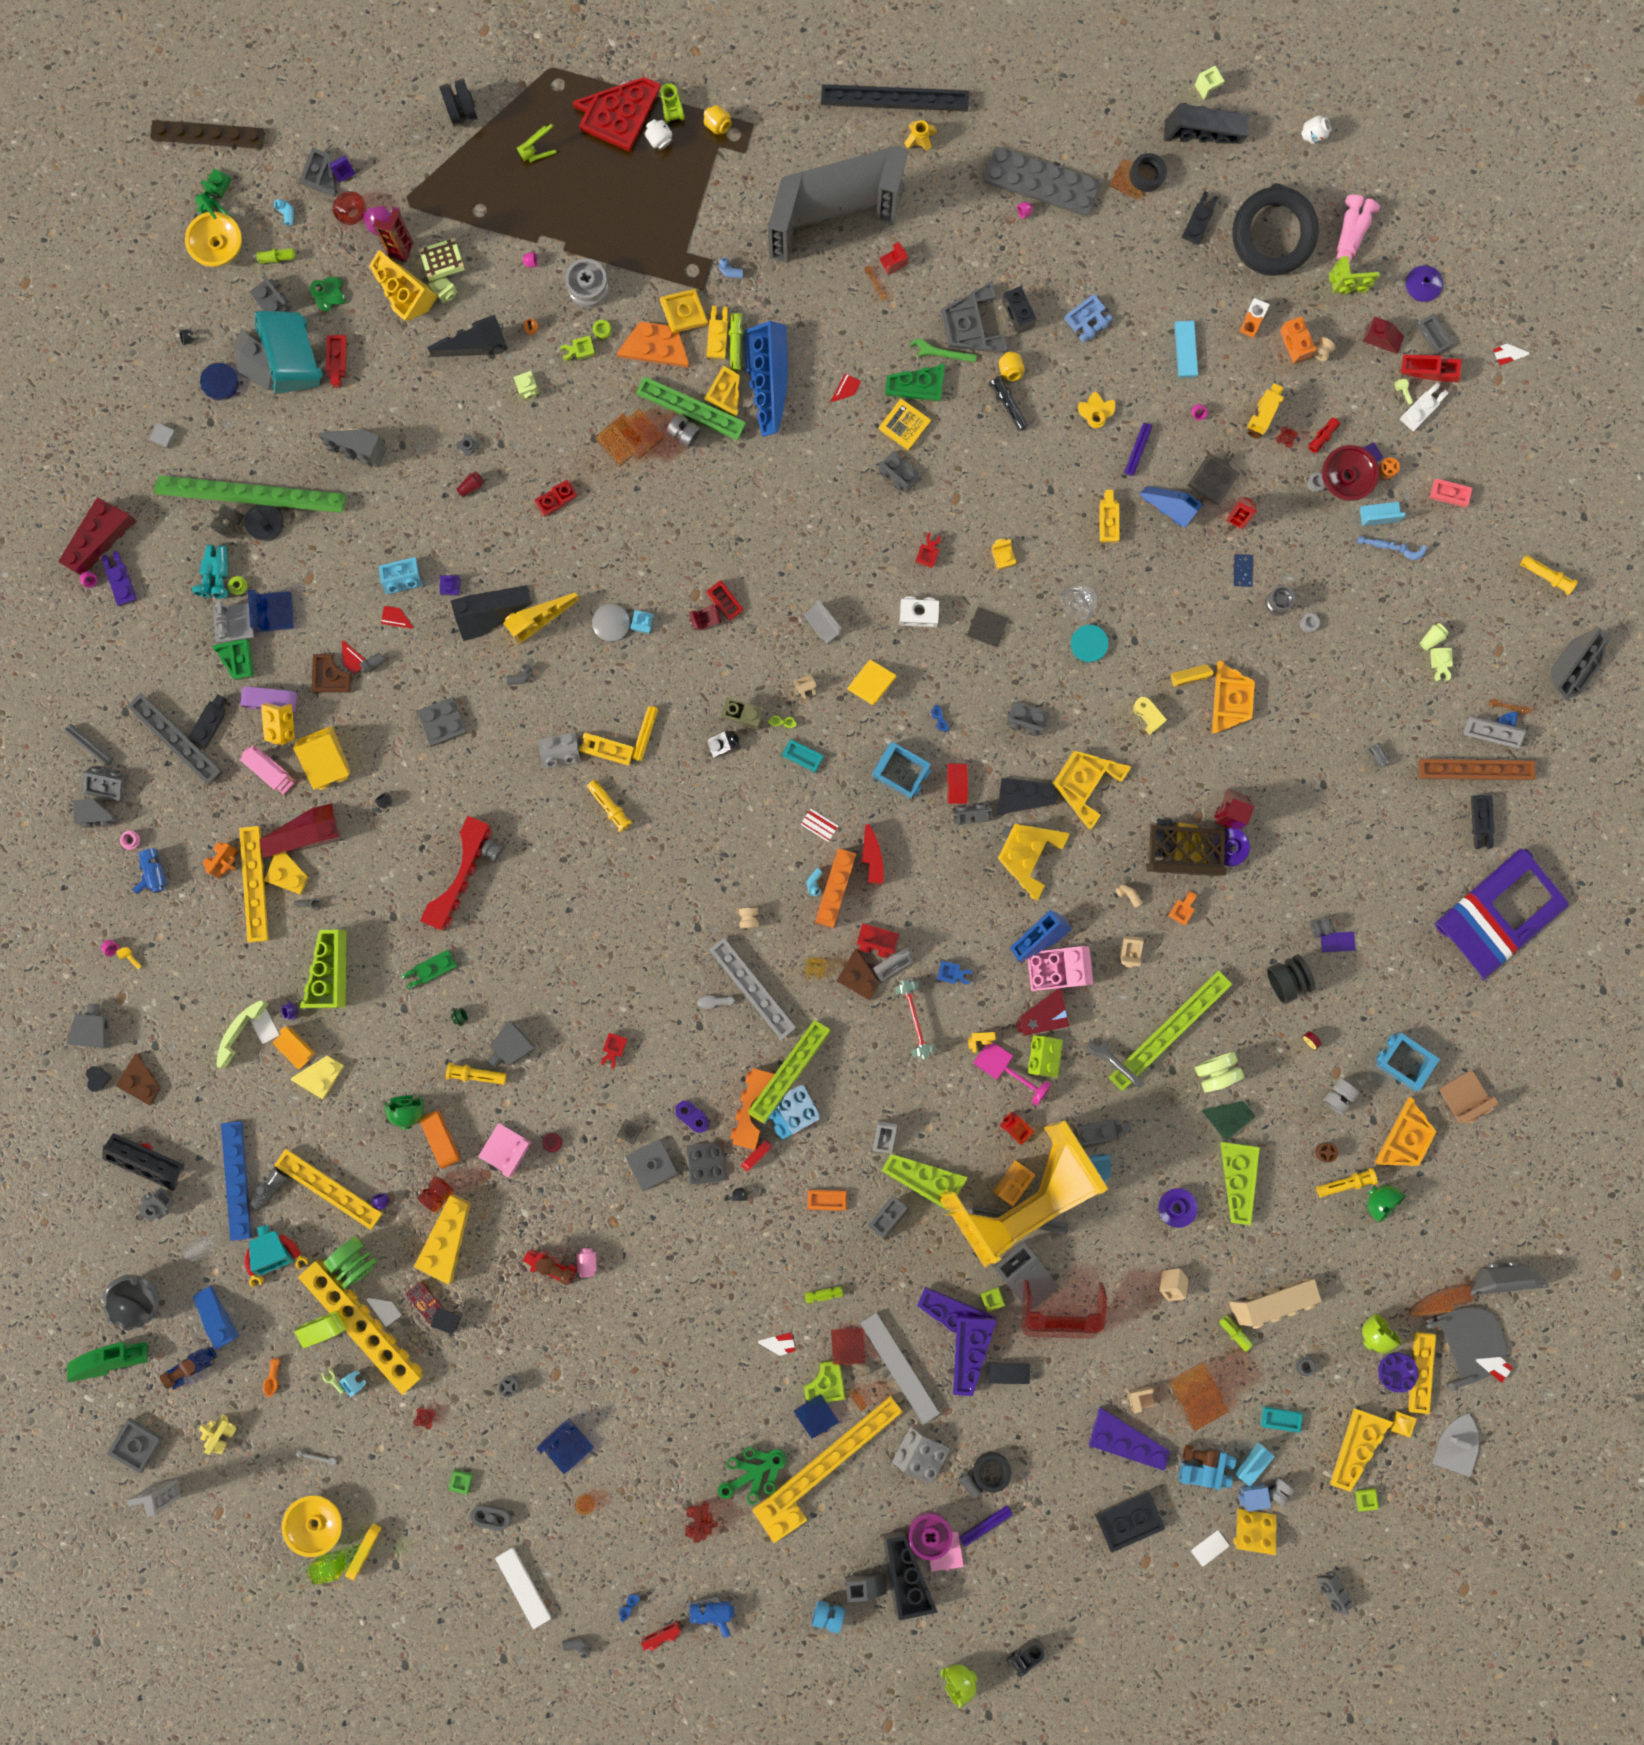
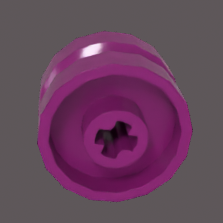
M926 1511L913 1518L909 1525L908 1538L910 1546L917 1556L925 1560H936L943 1557L950 1549L953 1536L950 1525L944 1516L937 1512ZM928 1532L929 1534H931L933 1532L934 1536L932 1538H928L926 1533Z

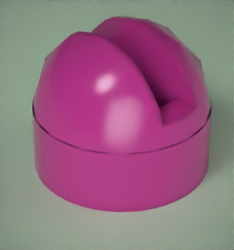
M1022 202L1017 205V211L1022 219L1032 213V205L1029 202Z
M529 252L524 255L523 263L525 266L530 268L537 267L538 260L535 252Z
M1196 404L1192 407L1191 413L1195 420L1200 421L1207 416L1208 410L1204 405Z
M85 571L80 576V582L86 588H92L97 583V577L92 572Z
M105 940L101 945V950L106 956L111 957L119 950V946L113 940Z

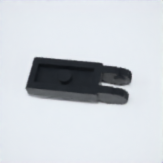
M1204 191L1200 202L1197 203L1181 237L1196 245H1199L1219 198L1218 196L1213 197L1209 208L1204 206L1203 203L1208 196L1206 191Z
M1492 795L1471 796L1475 849L1481 848V834H1486V848L1492 849L1494 845L1493 833H1495Z

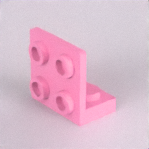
M497 1124L479 1154V1158L503 1171L502 1174L509 1178L513 1176L532 1142L502 1124Z

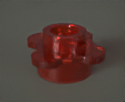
M1283 426L1280 429L1279 436L1276 437V442L1284 444L1286 448H1291L1298 434L1293 429Z
M423 1407L417 1408V1416L413 1421L414 1425L430 1429L433 1426L432 1421L436 1415L433 1409H424Z

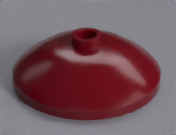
M1345 445L1336 448L1327 456L1322 466V479L1327 490L1336 498L1344 501H1357L1365 498L1374 490L1379 479V468L1375 458L1369 451L1359 446ZM1344 475H1348L1350 479H1345Z

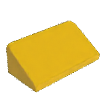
M1204 664L1172 673L1170 676L1173 686L1179 687L1208 679L1214 672L1208 665Z

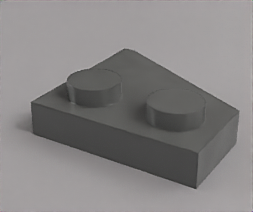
M312 147L299 182L304 186L335 197L333 171L329 165L331 163L330 154Z

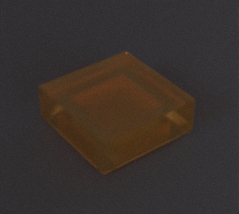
M857 1389L851 1390L849 1392L850 1397L860 1411H863L867 1408V1403Z

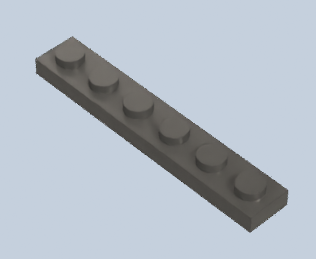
M142 693L127 706L207 785L210 786L223 773Z

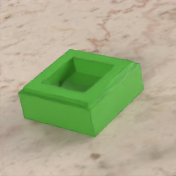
M454 1469L449 1491L468 1495L473 1474Z

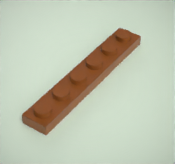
M1418 760L1419 779L1535 780V761Z

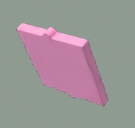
M958 1531L952 1532V1545L948 1552L939 1559L930 1560L931 1572L949 1571V1569L964 1567Z

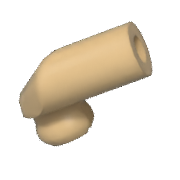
M1125 884L1119 885L1120 887L1116 888V894L1119 897L1128 896L1134 907H1138L1143 903L1135 889Z

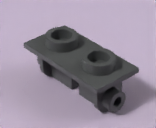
M985 802L976 803V806L962 804L958 805L957 808H952L954 815H957L953 816L954 824H972L971 817L973 816L975 823L992 820V812H988L992 811L991 805Z
M1328 1571L1325 1574L1326 1577H1317L1320 1589L1326 1594L1331 1608L1336 1614L1348 1615V1610L1352 1608V1601L1345 1589L1338 1592L1342 1584L1336 1573Z

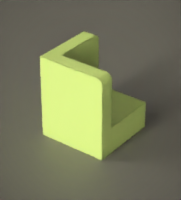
M1216 66L1199 74L1195 86L1205 100L1208 98L1210 91L1224 84V79Z

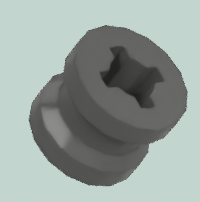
M489 838L482 849L481 855L484 857L488 856L492 861L496 862L504 849V845L497 844L493 839Z
M1326 916L1321 917L1320 920H1310V929L1315 939L1323 934L1326 936L1331 935V925Z
M513 1375L503 1378L498 1387L500 1394L507 1398L514 1396L520 1389L519 1379Z

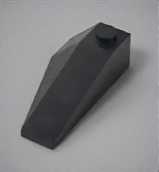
M492 315L472 323L473 327L466 331L463 329L457 331L455 337H445L427 348L432 357L498 355L508 349L496 316Z
M527 585L450 600L463 641L484 636L489 630L502 624L507 616L512 613L516 614L532 604Z

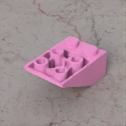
M1089 946L1041 951L1028 958L1031 991L1094 985Z

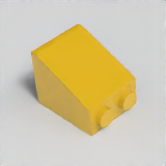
M333 726L296 740L293 749L313 790L319 788V790L330 786L329 783L337 781L338 783L348 778L350 769Z

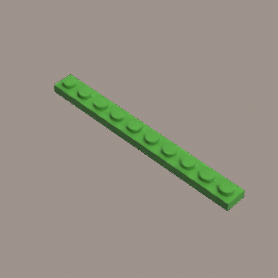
M160 475L154 486V492L157 495L343 513L347 500L346 494Z

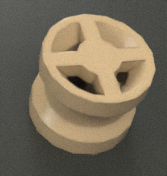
M1321 337L1317 342L1318 345L1315 346L1316 351L1313 356L1321 361H1327L1329 353L1335 350V345L1329 339Z

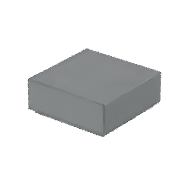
M157 423L149 440L168 449L176 431Z

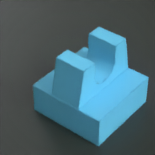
M635 610L631 630L650 634L654 615Z
M358 1370L349 1373L339 1381L350 1397L360 1391L367 1383L365 1380L360 1383L356 1382L355 1377L360 1374Z

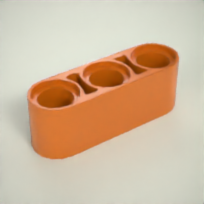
M437 1109L424 1115L420 1120V1124L440 1168L444 1169L459 1162L460 1156L439 1110Z

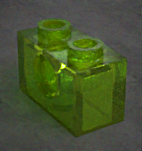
M343 1550L318 1556L309 1565L308 1577L312 1579V1585L336 1581L346 1571Z

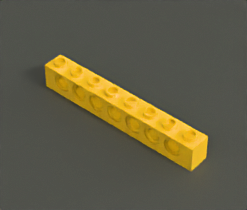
M319 1259L315 1261L298 1278L329 1313L338 1311L346 1326L345 1331L395 1388L402 1395L406 1393L424 1376L421 1373V1367L417 1363L413 1364L410 1361L406 1350L400 1349L395 1344L396 1340L391 1334H386L382 1329V1323L377 1319H373L369 1314L370 1310L356 1300V1294L352 1290L342 1287L344 1281H337L338 1275L335 1276L323 1264L325 1260ZM321 1276L327 1279L326 1286L320 1284ZM334 1291L340 1293L339 1301L333 1299ZM346 1306L353 1308L352 1316L346 1313ZM360 1320L366 1323V1330L359 1328L358 1323ZM372 1335L379 1337L380 1342L378 1345L372 1343ZM385 1350H390L392 1352V1359H387L385 1357ZM401 1364L406 1368L405 1374L398 1372V1365Z

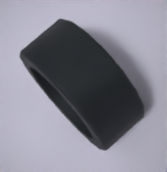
M1144 153L1132 164L1129 171L1130 180L1140 191H1155L1165 180L1167 166L1158 155ZM1142 164L1152 166L1156 170L1158 178L1155 181L1145 180L1139 174V166Z
M987 1452L977 1458L974 1463L973 1474L976 1483L981 1489L986 1492L995 1493L1002 1491L1009 1484L1012 1472L1004 1456L996 1452ZM990 1460L999 1462L1004 1470L1002 1479L995 1484H989L981 1477L983 1464Z

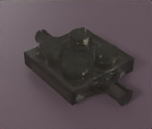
M1227 451L1223 459L1216 458L1208 453L1187 486L1199 494L1196 500H1200V503L1207 499L1219 506L1240 475L1229 464L1234 457V453L1230 455L1231 451Z

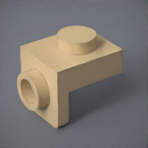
M1124 936L1120 959L1121 963L1126 967L1134 968L1141 966L1143 938Z

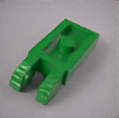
M447 949L414 966V969L401 974L402 979H407L417 973L419 979L410 982L406 986L410 990L458 966L450 950Z

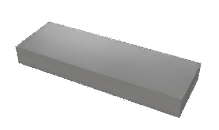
M1469 715L1463 734L1520 749L1526 730Z

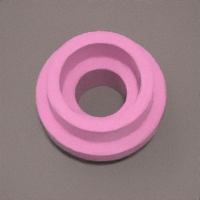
M126 831L121 835L120 843L125 849L133 850L139 846L140 836L134 831ZM133 837V843L129 844L128 839Z

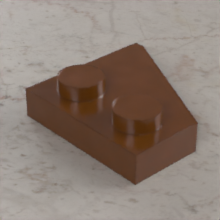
M855 949L839 975L837 982L870 1001L879 983L858 950Z
M135 1053L116 1087L147 1105H152L161 1087L154 1080L149 1068L141 1060V1055Z

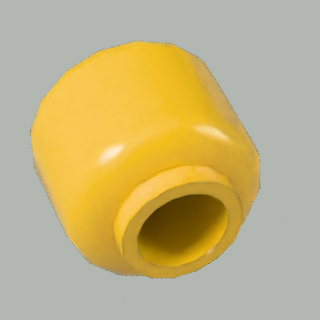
M719 105L708 107L704 112V124L713 133L724 134L731 126V116Z
M1007 352L998 362L1001 375L1006 380L1016 381L1024 374L1025 367L1022 357L1018 353Z

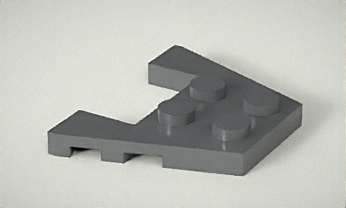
M992 281L988 282L984 287L974 290L970 295L960 298L941 309L949 347L996 353L1008 352L1004 334L985 338L979 314L978 303L993 301L996 298Z

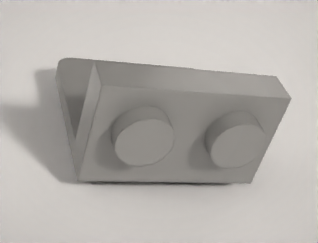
M910 1427L892 1463L906 1474L925 1482L933 1483L949 1453V1448L926 1438L918 1430Z

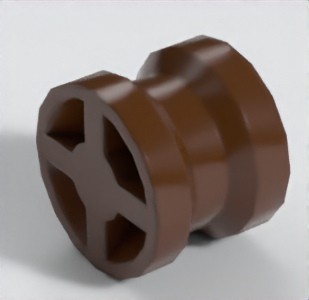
M1320 1143L1315 1149V1155L1320 1161L1329 1163L1336 1160L1338 1150L1331 1143Z

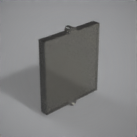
M978 607L974 618L970 621L971 626L967 636L998 648L1002 635H1005L1004 630L1009 618Z

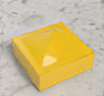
M1396 1411L1390 1430L1411 1438L1416 1418Z

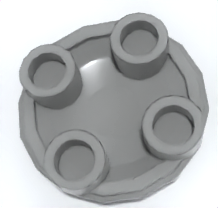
M614 604L605 605L595 612L592 619V627L599 638L606 642H612L621 639L630 629V620L627 612L622 607Z

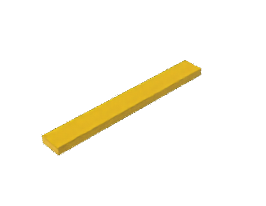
M889 1396L767 1499L781 1515L903 1411L893 1398Z

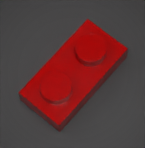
M679 1621L643 1637L641 1641L643 1650L650 1649L652 1651L660 1647V1643L666 1640L671 1642L677 1639L682 1629Z

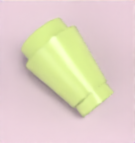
M1438 623L1431 627L1419 644L1428 651L1447 639L1446 636L1449 632L1443 625Z

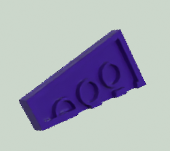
M926 1286L917 1304L919 1308L935 1320L940 1321L947 1329L956 1333L957 1316L997 1318V1316Z
M957 1316L953 1395L973 1396L997 1318Z

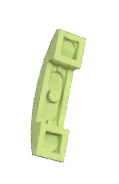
M258 1001L232 1022L221 1041L217 1056V1067L226 1068L236 1054V1051L230 1047L250 1017L252 1019H259L268 1006V1002Z

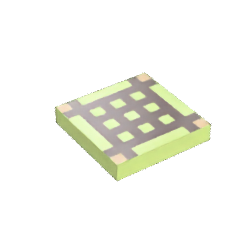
M455 238L419 249L429 281L465 270Z

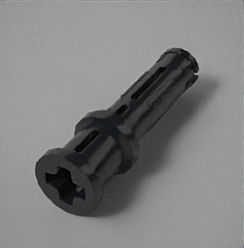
M1000 375L990 381L988 385L992 387L997 395V401L1002 402L1017 430L1021 431L1028 426V423L1011 396V389H1008L1004 383L1003 375Z

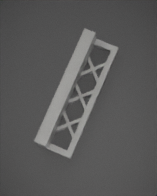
M175 1478L152 1484L128 1499V1506L144 1503L147 1517L155 1516L181 1498L178 1479Z

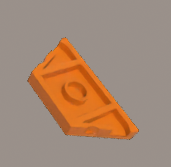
M640 321L617 352L619 358L689 368V362L679 332L672 334L668 325Z

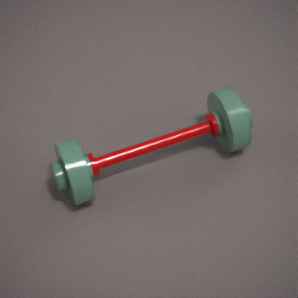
M911 979L900 981V986L894 987L895 994L903 993L904 997H907L919 1040L918 1048L911 1050L912 1057L920 1056V1060L932 1057L931 1053L937 1051L936 1045H927V1042H924L911 996L914 995L913 990L920 989L918 981L911 982Z

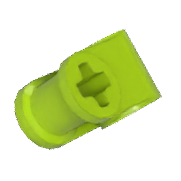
M671 83L664 84L661 88V98L666 124L672 120H684L683 109L676 86ZM671 93L673 96L668 98L666 94Z

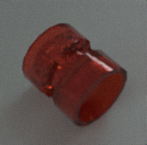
M434 1176L428 1183L429 1188L423 1189L417 1199L426 1208L437 1213L444 1205L443 1200H448L449 1196L454 1193V1189L440 1177Z

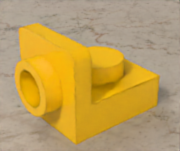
M1002 538L996 540L995 544L992 545L991 550L998 570L1016 565L1011 547V539L1006 540Z
M996 1032L971 1033L972 1037L968 1038L969 1049H972L973 1053H977V1041H980L981 1045L992 1044V1040H997Z

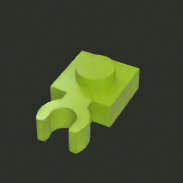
M590 335L572 340L573 346L562 345L560 347L562 352L569 351L567 355L563 356L564 361L571 360L573 356H576L577 360L595 356Z

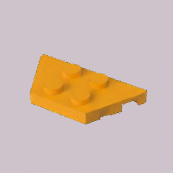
M1217 661L1211 734H1216L1252 719L1255 681L1244 677L1239 671L1224 665L1222 661Z
M1407 1098L1374 1163L1380 1165H1420L1437 1131L1427 1121V1117L1419 1110L1413 1098Z

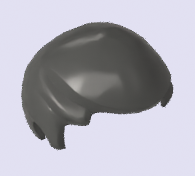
M127 1274L118 1277L106 1287L102 1296L105 1303L103 1310L108 1314V1324L119 1325L123 1330L127 1331L133 1328H140L145 1323L151 1321L159 1306V1293L156 1285L150 1279L140 1275Z

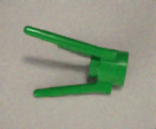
M201 193L196 197L195 202L198 205L197 210L200 215L204 212H209L213 219H217L213 211L216 207L221 213L230 216L217 203L215 198H210L208 193Z

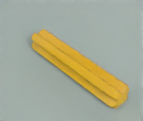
M648 706L632 755L634 760H643L658 712L656 707Z

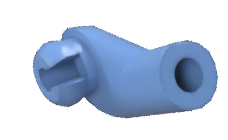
M726 257L719 260V269L726 277L743 278V269L733 268Z

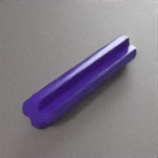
M1143 423L1124 471L1126 475L1134 476L1152 430L1151 424Z
M1008 1506L1003 1507L961 1535L960 1540L962 1544L968 1546L1013 1515Z

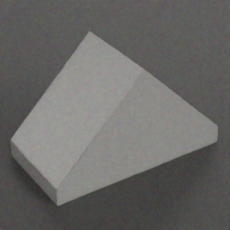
M877 1121L873 1151L892 1154L897 1124Z

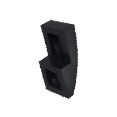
M989 1362L988 1383L1030 1384V1363Z

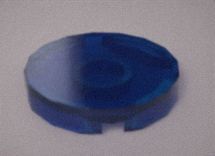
M214 363L207 366L200 376L202 391L209 398L216 401L231 398L239 387L237 373L224 363Z

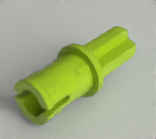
M273 248L271 251L257 252L259 264L270 262L278 264L279 261L296 258L295 250L292 248L281 250Z
M1226 1315L1221 1318L1219 1324L1228 1332L1230 1339H1234L1244 1352L1248 1351L1254 1343L1242 1332L1243 1329L1239 1328L1229 1316Z

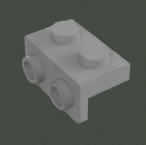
M576 733L538 740L543 768H553L581 762Z

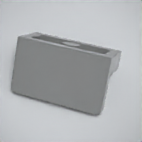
M819 600L815 602L811 609L803 614L804 618L826 644H829L842 633L840 625Z

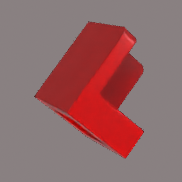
M900 242L893 244L891 252L880 257V262L889 275L908 264V256Z

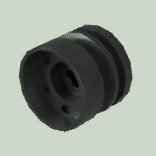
M1299 954L1292 956V959H1285V967L1280 962L1267 967V976L1272 989L1283 1004L1297 999V992L1304 996L1307 995V991L1311 993L1316 990L1312 972Z

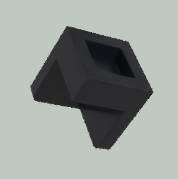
M437 1308L430 1327L454 1334L462 1313Z

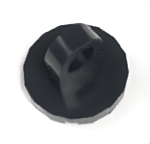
M257 504L251 507L244 519L247 532L259 541H271L283 529V517L274 506Z

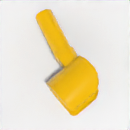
M128 947L116 951L121 960L128 958L137 969L142 967L132 956V952Z

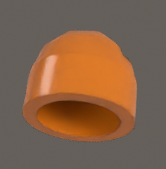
M528 318L524 321L523 329L525 333L534 335L538 332L539 327L536 320ZM528 323L532 324L533 329L529 330Z

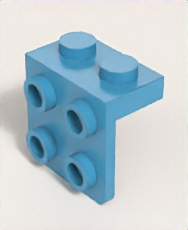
M800 1085L787 1092L769 1118L775 1127L776 1133L782 1140L819 1120L820 1115L805 1087Z

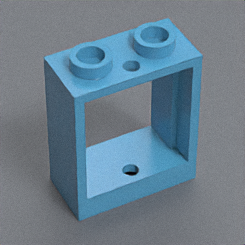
M891 741L871 777L911 799L913 795L917 797L922 788L920 786L922 779L927 780L932 770L929 769L931 765L929 762ZM894 752L923 768L910 791L881 775Z
M1392 1034L1386 1042L1388 1045L1385 1050H1381L1378 1053L1375 1065L1411 1090L1420 1091L1440 1059L1404 1034ZM1401 1041L1425 1057L1412 1080L1387 1064Z

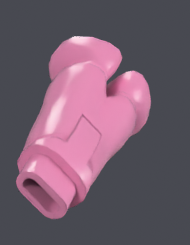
M1348 195L1346 197L1345 204L1350 209L1346 211L1337 248V260L1342 256H1349L1350 263L1352 257L1356 255L1361 241L1372 222L1371 215L1377 214L1380 210V205L1376 201L1367 199L1364 202L1362 214L1359 215L1364 197L1360 195Z

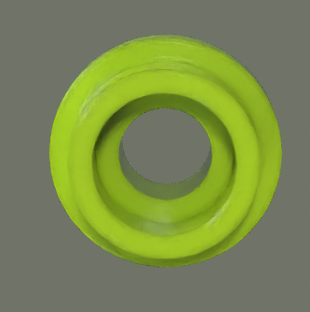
M235 576L228 582V589L234 595H242L247 590V582L240 576ZM239 582L240 586L235 588L234 585Z

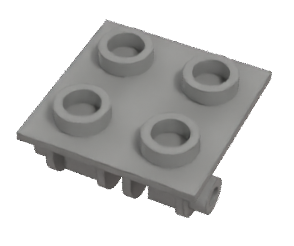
M224 602L216 603L215 608H213L215 643L254 638L251 603L225 606Z

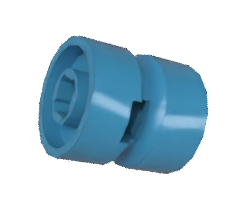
M818 1600L811 1626L820 1629L827 1627V1631L839 1634L845 1614V1607L838 1605L831 1607L829 1602Z

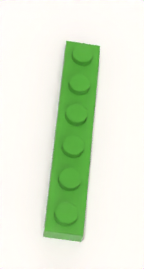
M645 376L636 391V395L677 414H681L692 421L737 441L746 426V422Z

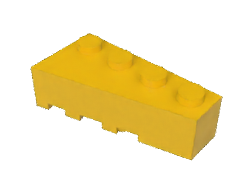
M455 1194L449 1196L414 1268L448 1285L453 1283L471 1202Z

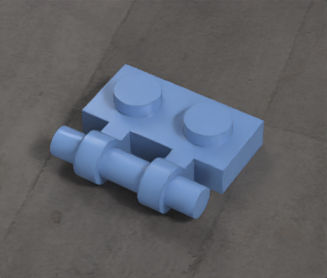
M1094 294L1064 317L1075 333L1080 329L1084 331L1079 336L1082 342L1092 339L1095 333L1101 329L1104 330L1108 327V323L1113 320L1110 314L1105 317L1101 315L1105 311V307ZM1095 319L1097 323L1090 327L1088 323Z

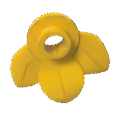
M1097 392L1091 394L1087 403H1078L1079 414L1087 419L1088 424L1092 428H1101L1105 424L1106 419L1111 417L1115 411V401L1103 402ZM1098 417L1099 422H1095L1093 418Z

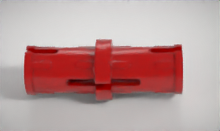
M1331 417L1322 429H1319L1317 436L1308 445V449L1315 454L1318 453L1321 447L1326 442H1329L1331 435L1341 425L1336 418Z

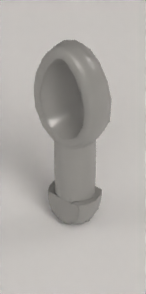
M705 995L698 999L697 1004L703 1009H712L717 1005L731 1006L735 1003V998L732 996L715 998L712 995Z

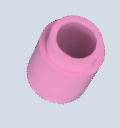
M592 1248L580 1249V1252L576 1253L579 1277L595 1276V1271H597L596 1252L592 1251Z

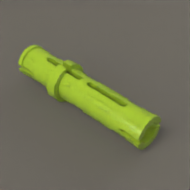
M739 313L731 314V330L729 331L731 340L730 370L733 372L742 371V337L744 336V331H742L743 315Z

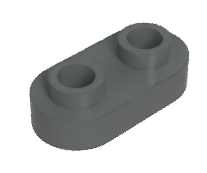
M481 1504L472 1510L471 1521L479 1527L502 1531L510 1524L511 1516L505 1509ZM480 1511L485 1513L484 1518L479 1516ZM498 1516H503L504 1521L500 1522Z

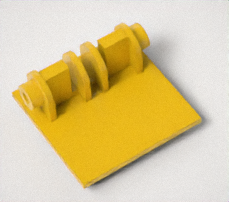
M1237 1509L1236 1537L1233 1539L1236 1549L1276 1555L1277 1515Z

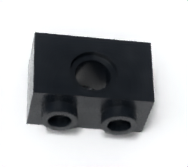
M1022 286L1005 292L1002 303L1016 333L1019 334L1033 328L1037 318Z

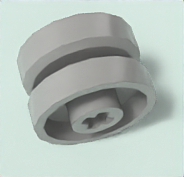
M579 259L567 269L565 276L566 286L574 303L580 307L593 308L604 302L608 296L609 285L606 272L601 264L591 259Z

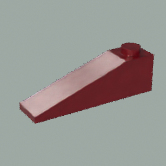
M332 803L313 807L259 839L264 858L341 841Z

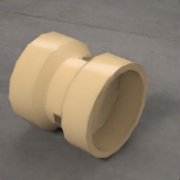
M758 908L739 909V915L742 917L739 923L740 929L759 928V922L756 918Z

